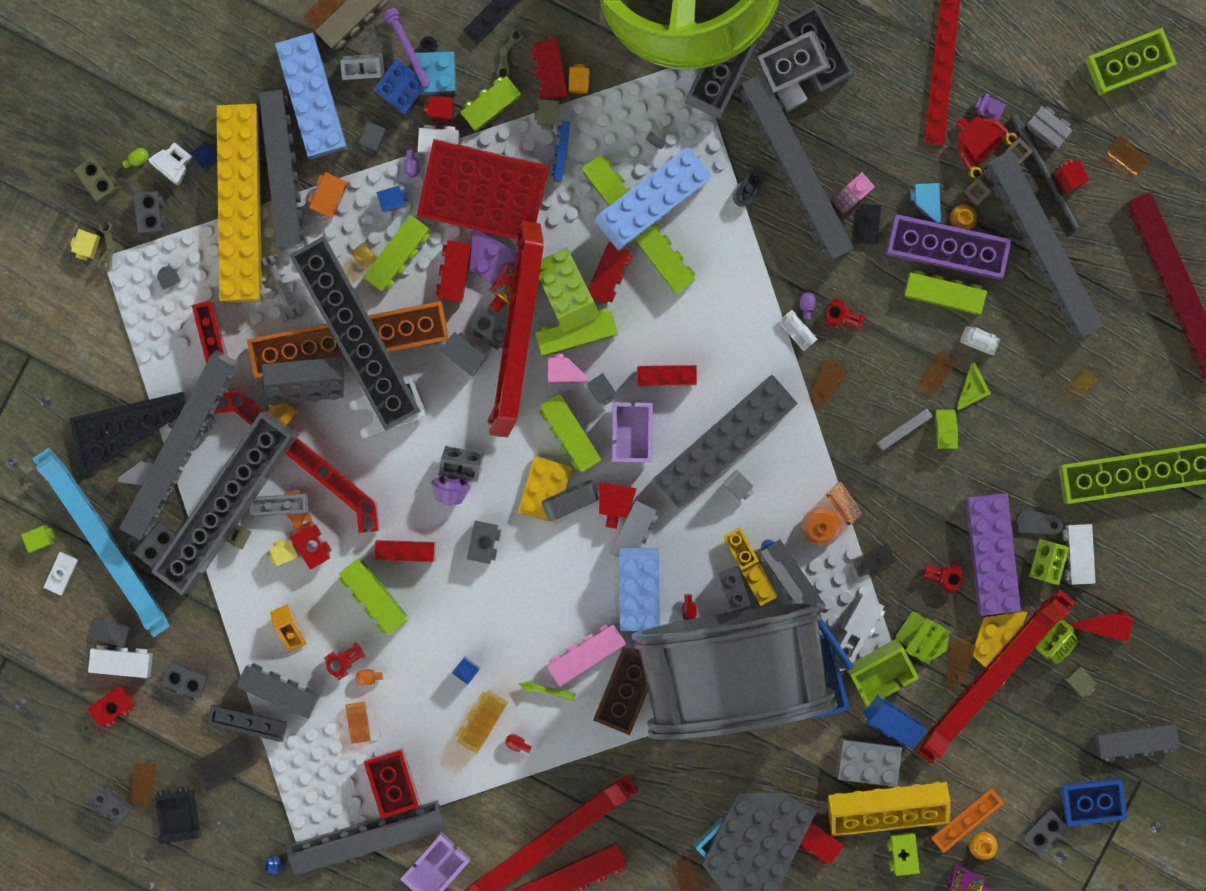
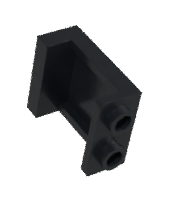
M189 787L177 788V792L169 793V790L157 791L158 795L153 796V801L156 804L160 831L158 836L159 844L199 838L201 830L195 789L189 790Z

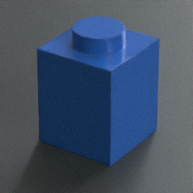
M400 186L376 192L383 213L406 207L407 195L405 189L401 190Z
M465 656L452 674L468 685L481 667Z

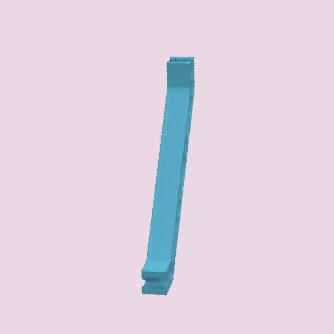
M50 448L32 458L34 463L38 465L36 466L37 470L50 483L138 613L143 627L146 630H150V634L153 637L167 629L170 625L161 606L63 462Z

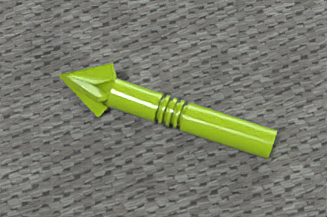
M532 680L518 683L529 693L531 691L547 693V695L551 694V696L574 701L576 695L573 692L535 684Z

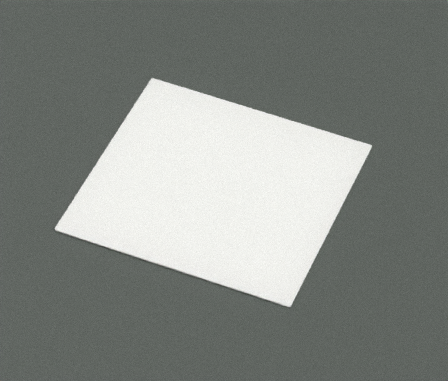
M668 68L560 104L558 125L562 126V120L570 121L562 182L554 181V176H551L552 164L557 162V157L554 156L555 145H559L560 137H556L558 125L553 127V130L541 129V126L537 124L538 120H534V113L459 138L460 145L549 165L536 222L541 223L544 241L542 259L567 247L587 288L610 240L594 221L608 205L581 171L582 167L598 155H601L603 158L606 156L613 165L610 167L613 172H618L624 179L622 184L626 189L629 187L633 189L669 160L689 147L713 178L705 186L657 222L660 227L658 229L662 236L666 235L672 242L670 247L674 252L676 250L679 251L684 258L682 263L685 267L690 266L696 274L694 276L695 282L675 295L634 240L631 241L624 248L630 250L629 255L632 256L629 266H624L621 272L625 275L621 284H616L614 291L617 293L613 302H608L606 306L594 301L597 310L607 309V312L612 311L618 336L558 353L564 354V358H569L588 377V382L603 373L616 391L614 395L615 400L606 406L604 403L599 405L587 387V383L549 384L548 358H552V355L542 358L535 333L539 332L538 328L543 326L557 327L559 321L538 281L518 418L508 438L489 435V429L492 425H489L487 420L494 408L503 349L500 347L497 350L488 344L490 340L483 337L480 339L473 335V329L470 326L482 307L507 322L509 307L504 305L497 313L489 306L496 297L489 291L492 284L471 272L469 261L463 304L442 301L449 337L454 332L457 334L462 332L471 340L469 342L470 345L474 347L477 344L486 352L484 356L487 360L474 376H470L440 351L446 342L390 353L403 379L408 380L412 378L414 380L427 414L426 417L367 439L362 438L360 432L371 424L373 415L368 409L356 411L350 408L349 403L366 395L348 362H343L345 377L344 398L336 400L323 399L316 402L302 401L296 404L288 403L299 411L288 427L299 434V439L375 500L378 506L380 531L371 532L370 528H374L372 516H364V529H367L368 532L358 533L357 513L290 457L285 455L257 496L284 495L285 492L299 490L301 494H308L309 513L314 525L316 524L322 533L320 538L323 542L327 541L332 549L330 552L331 558L310 570L300 554L299 558L276 567V564H272L269 559V548L273 547V542L284 539V541L290 540V532L295 530L296 527L287 515L250 517L248 509L238 523L252 531L244 548H237L226 541L206 570L240 675H242L246 665L256 663L263 667V671L268 673L274 671L281 675V679L286 681L292 679L299 683V687L304 689L310 687L317 691V695H320L311 718L307 719L246 692L253 714L287 722L283 742L262 738L296 843L380 818L363 761L393 750L404 749L421 803L420 805L438 800L441 806L648 736L650 728L647 725V721L654 717L649 693L646 695L630 735L593 721L622 647L562 686L558 685L547 668L551 658L556 655L560 657L565 655V650L573 644L579 646L583 643L582 639L590 633L593 636L600 632L598 628L606 623H609V625L614 623L626 642L624 646L638 652L639 649L634 648V643L637 640H633L631 636L637 631H620L619 558L610 554L626 518L619 517L617 529L605 527L607 515L599 514V500L557 519L556 523L518 513L534 456L572 467L566 489L588 480L593 481L598 497L599 482L637 488L630 510L635 500L657 510V521L654 526H649L647 532L650 535L646 543H641L639 548H659L660 625L684 620L681 615L684 594H692V602H695L697 605L696 618L731 612L718 573L738 567L723 536L739 527L778 595V599L765 606L794 603L792 599L788 601L782 591L785 589L782 584L777 585L771 575L774 573L771 568L766 569L760 560L763 558L760 553L762 551L761 544L766 539L773 540L774 542L780 539L825 603L826 607L819 612H821L822 620L837 641L844 630L841 628V625L859 593L878 602L789 335L778 322L783 317L746 207H739L733 201V193L738 183L716 118L685 103L699 69ZM650 132L656 134L666 143L662 149L656 148L645 139ZM414 153L420 165V172L416 177H409L405 174L403 162L404 159H407V156L341 177L340 179L348 183V187L333 219L309 208L308 200L312 193H316L318 186L300 191L301 202L298 203V207L303 213V222H300L301 230L304 229L306 241H303V247L323 236L327 238L368 315L441 301L438 299L439 295H436L437 283L441 284L442 276H439L440 264H444L445 259L442 256L443 245H447V240L472 245L473 229L417 216L430 154ZM400 186L401 190L405 189L408 201H405L406 207L383 213L376 192ZM272 201L261 204L262 259L270 255L274 256L275 265L291 303L298 302L303 313L299 317L297 310H294L296 318L293 320L290 314L287 313L289 321L286 323L279 311L285 308L271 273L268 267L264 266L263 262L262 303L223 304L219 300L218 219L112 255V268L108 272V276L149 399L184 392L187 402L207 364L191 305L210 300L215 304L227 355L237 361L235 366L238 367L234 377L226 382L229 385L226 392H243L265 411L269 409L267 408L268 405L264 404L262 379L254 378L247 339L326 324L289 256L303 247L280 250L277 247ZM412 215L431 230L429 233L431 236L424 245L421 243L417 248L419 252L413 260L409 259L405 264L407 268L402 275L399 276L397 274L394 278L395 284L389 291L385 290L382 293L365 280L363 276L408 217ZM483 232L513 251H518L516 239ZM170 266L177 271L181 281L163 290L158 281L157 274L162 267ZM481 320L478 324L479 329H488L489 321ZM498 330L495 333V339L498 341L504 340L505 331ZM697 365V385L637 387V366ZM773 374L798 404L683 506L678 508L653 478ZM559 393L602 459V461L583 473L580 470L576 472L571 464V461L574 459L570 453L567 455L564 453L560 446L563 443L560 437H554L549 429L552 427L549 420L544 421L539 413L542 410L540 405ZM236 396L233 400L236 407L241 406L243 403L241 396ZM228 397L218 398L220 403L217 408L221 409L229 406ZM613 402L631 403V407H635V403H653L652 463L612 462V444H616V441H612ZM235 412L212 414L216 420L212 425L213 429L205 434L202 432L198 434L201 438L194 450L190 449L189 453L192 455L185 467L181 466L180 468L183 472L177 481V485L188 518L251 427ZM168 425L159 429L164 443L172 430ZM445 446L484 453L478 482H469L470 490L463 503L458 505H445L434 498L431 482L434 480L435 473L439 474L440 461ZM325 466L321 467L319 475L322 478L327 477L329 474L328 468ZM735 470H738L753 485L751 489L753 493L746 500L742 498L739 501L722 485ZM369 502L363 503V512L369 513L372 510V505ZM820 507L832 510L838 516L841 524V531L836 541L825 547L810 544L804 538L801 528L805 515L812 509ZM475 520L499 525L498 529L501 530L500 540L495 541L494 549H497L495 561L491 560V564L467 560ZM482 537L479 540V544L482 548H488L490 540L487 537ZM375 540L436 542V561L375 560ZM309 541L306 545L309 548H314L317 546V542ZM357 558L364 560L410 617L406 623L390 635L387 633L383 634L379 630L377 620L375 618L371 619L364 611L366 609L365 605L362 602L358 603L352 596L354 593L350 587L346 588L339 580L341 578L339 573ZM738 567L751 605L737 610L761 607ZM286 604L289 605L295 615L307 643L291 652H288L274 629L270 615L271 611ZM882 617L880 622H875L873 626L875 631L872 637L865 640L852 663L891 642L884 617ZM357 642L366 657L359 658L352 663V667L347 670L348 675L338 680L327 671L324 657L333 651L335 654L340 651L345 652ZM847 647L843 649L846 655L849 651ZM465 656L481 667L468 685L452 674ZM837 659L840 671L846 670L843 663ZM333 661L331 668L334 671H339L341 669L340 662ZM366 669L374 670V673L383 672V680H375V684L359 685L356 682L355 676L358 671ZM532 680L535 684L573 692L576 695L574 701L551 696V694L547 695V693L543 694L535 691L529 693L518 683ZM509 734L523 737L525 739L524 743L532 746L530 753L522 750L515 752L507 748L505 745L506 737Z

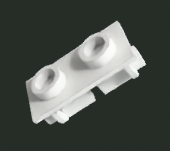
M793 310L778 321L803 351L817 340L815 335Z

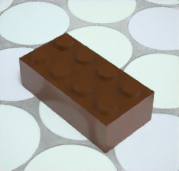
M626 646L622 647L593 717V721L627 735L631 734L648 693L641 657L638 651Z

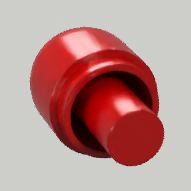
M684 594V602L681 606V615L684 620L694 619L697 616V605L695 602H692V594Z
M509 734L506 737L505 745L507 748L515 752L522 750L530 753L532 746L524 743L525 739L516 734Z

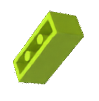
M507 76L504 78L499 77L492 83L494 86L488 91L487 89L482 90L474 102L469 101L462 106L463 110L460 113L475 133L522 97L521 93Z

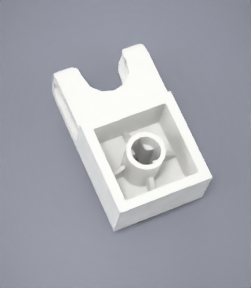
M412 378L405 380L422 412L394 428L427 416ZM366 396L349 403L352 410L368 409L373 415L371 424L360 432L362 438L367 439L386 432Z
M859 593L842 623L841 628L844 630L837 641L842 649L845 647L849 649L847 657L851 662L856 658L865 640L872 637L875 628H873L875 622H880L885 613L883 605Z

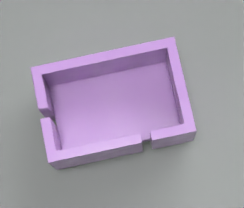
M613 402L612 441H616V444H612V462L652 463L653 403H635V407H631V403Z
M441 832L418 857L416 862L402 875L400 880L413 891H444L469 863L471 858L458 846L454 849V843Z

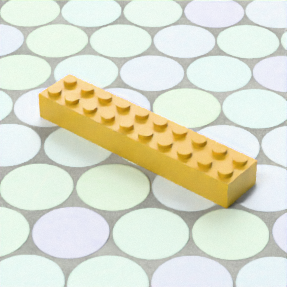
M256 104L217 105L219 300L223 304L262 303L260 109Z

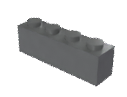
M256 663L245 666L236 686L237 688L302 717L311 718L320 698V695L316 694V690L310 687H306V689L298 686L299 683L292 679H288V681L280 678L281 675L274 671H270V673L262 670L263 667Z
M1174 723L1094 734L1097 755L1099 758L1104 759V762L1115 761L1116 757L1123 756L1124 759L1135 758V754L1143 753V756L1155 755L1154 751L1161 750L1162 753L1174 752L1175 748H1180L1177 726Z

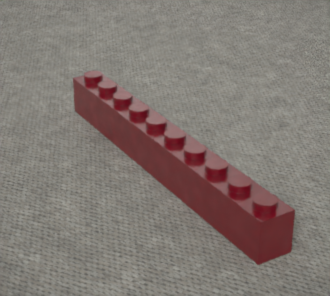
M1150 191L1126 202L1127 207H1125V211L1135 224L1133 229L1136 235L1141 237V247L1144 253H1148L1151 259L1149 264L1159 277L1157 282L1160 288L1165 290L1167 295L1165 297L1166 302L1174 310V320L1183 330L1181 333L1185 343H1189L1191 348L1189 351L1194 361H1197L1199 366L1198 373L1206 381V313Z

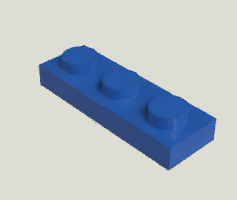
M562 120V126L558 125L556 137H560L559 145H555L554 156L557 157V162L552 164L551 176H554V181L562 182L570 121Z

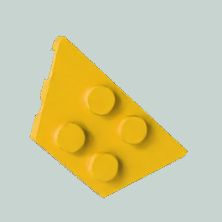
M1020 611L983 617L971 655L985 668L1023 626L1027 612Z

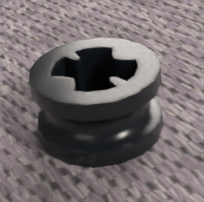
M426 36L420 41V49L423 53L436 52L438 44L433 37ZM426 41L434 42L432 50L424 49L423 45H426Z

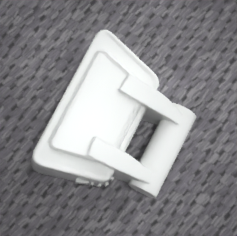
M174 142L169 149L161 150L149 158V162L171 182L179 186L187 171L186 165L191 161L192 156ZM174 152L178 156H180L182 160L178 161L177 159H175L173 157Z
M966 326L960 342L985 353L995 355L1000 339L996 335L979 328Z

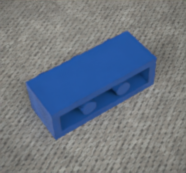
M879 695L875 697L863 712L868 719L866 722L872 728L876 729L878 727L885 736L889 738L891 736L894 737L896 742L903 747L907 745L913 749L927 732L919 720Z

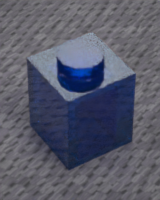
M207 141L191 152V155L204 171H207L217 163V153Z

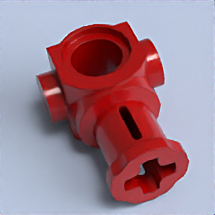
M833 298V301L825 310L826 318L824 324L834 328L836 324L840 326L846 324L859 331L865 315L850 312V308L844 306V301ZM830 308H837L839 310L838 318L830 316Z
M926 563L922 580L928 579L938 582V586L944 587L945 592L955 594L963 582L962 567L950 565V568L943 566L940 569ZM951 574H956L958 578L954 585L948 582V577Z
M355 642L353 647L347 651H340L337 654L333 651L325 656L324 659L327 671L338 680H341L348 675L347 670L352 667V663L366 656L361 647ZM333 661L340 662L341 669L339 671H334L331 668Z

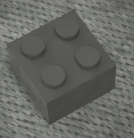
M454 332L441 347L440 351L473 377L487 360L484 356L486 352L477 344L474 347L470 345L469 342L471 340L462 332L459 334Z

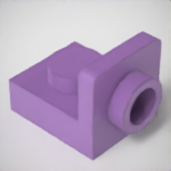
M987 93L983 97L980 96L975 105L978 108L976 114L999 121L1006 104L989 97L990 95Z

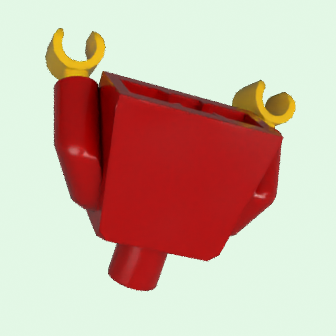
M975 117L969 123L965 118H961L956 124V127L961 130L958 134L959 142L957 144L959 155L965 166L970 168L969 175L976 179L973 175L975 169L982 175V170L975 167V163L979 165L1003 141L1008 146L1012 145L1009 141V136L1014 140L1017 139L1015 133H1008V129L996 119Z

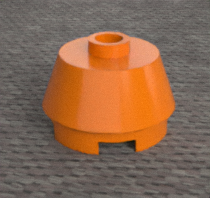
M820 507L812 509L805 515L801 528L804 538L810 544L825 547L836 541L841 531V524L838 516L832 510Z

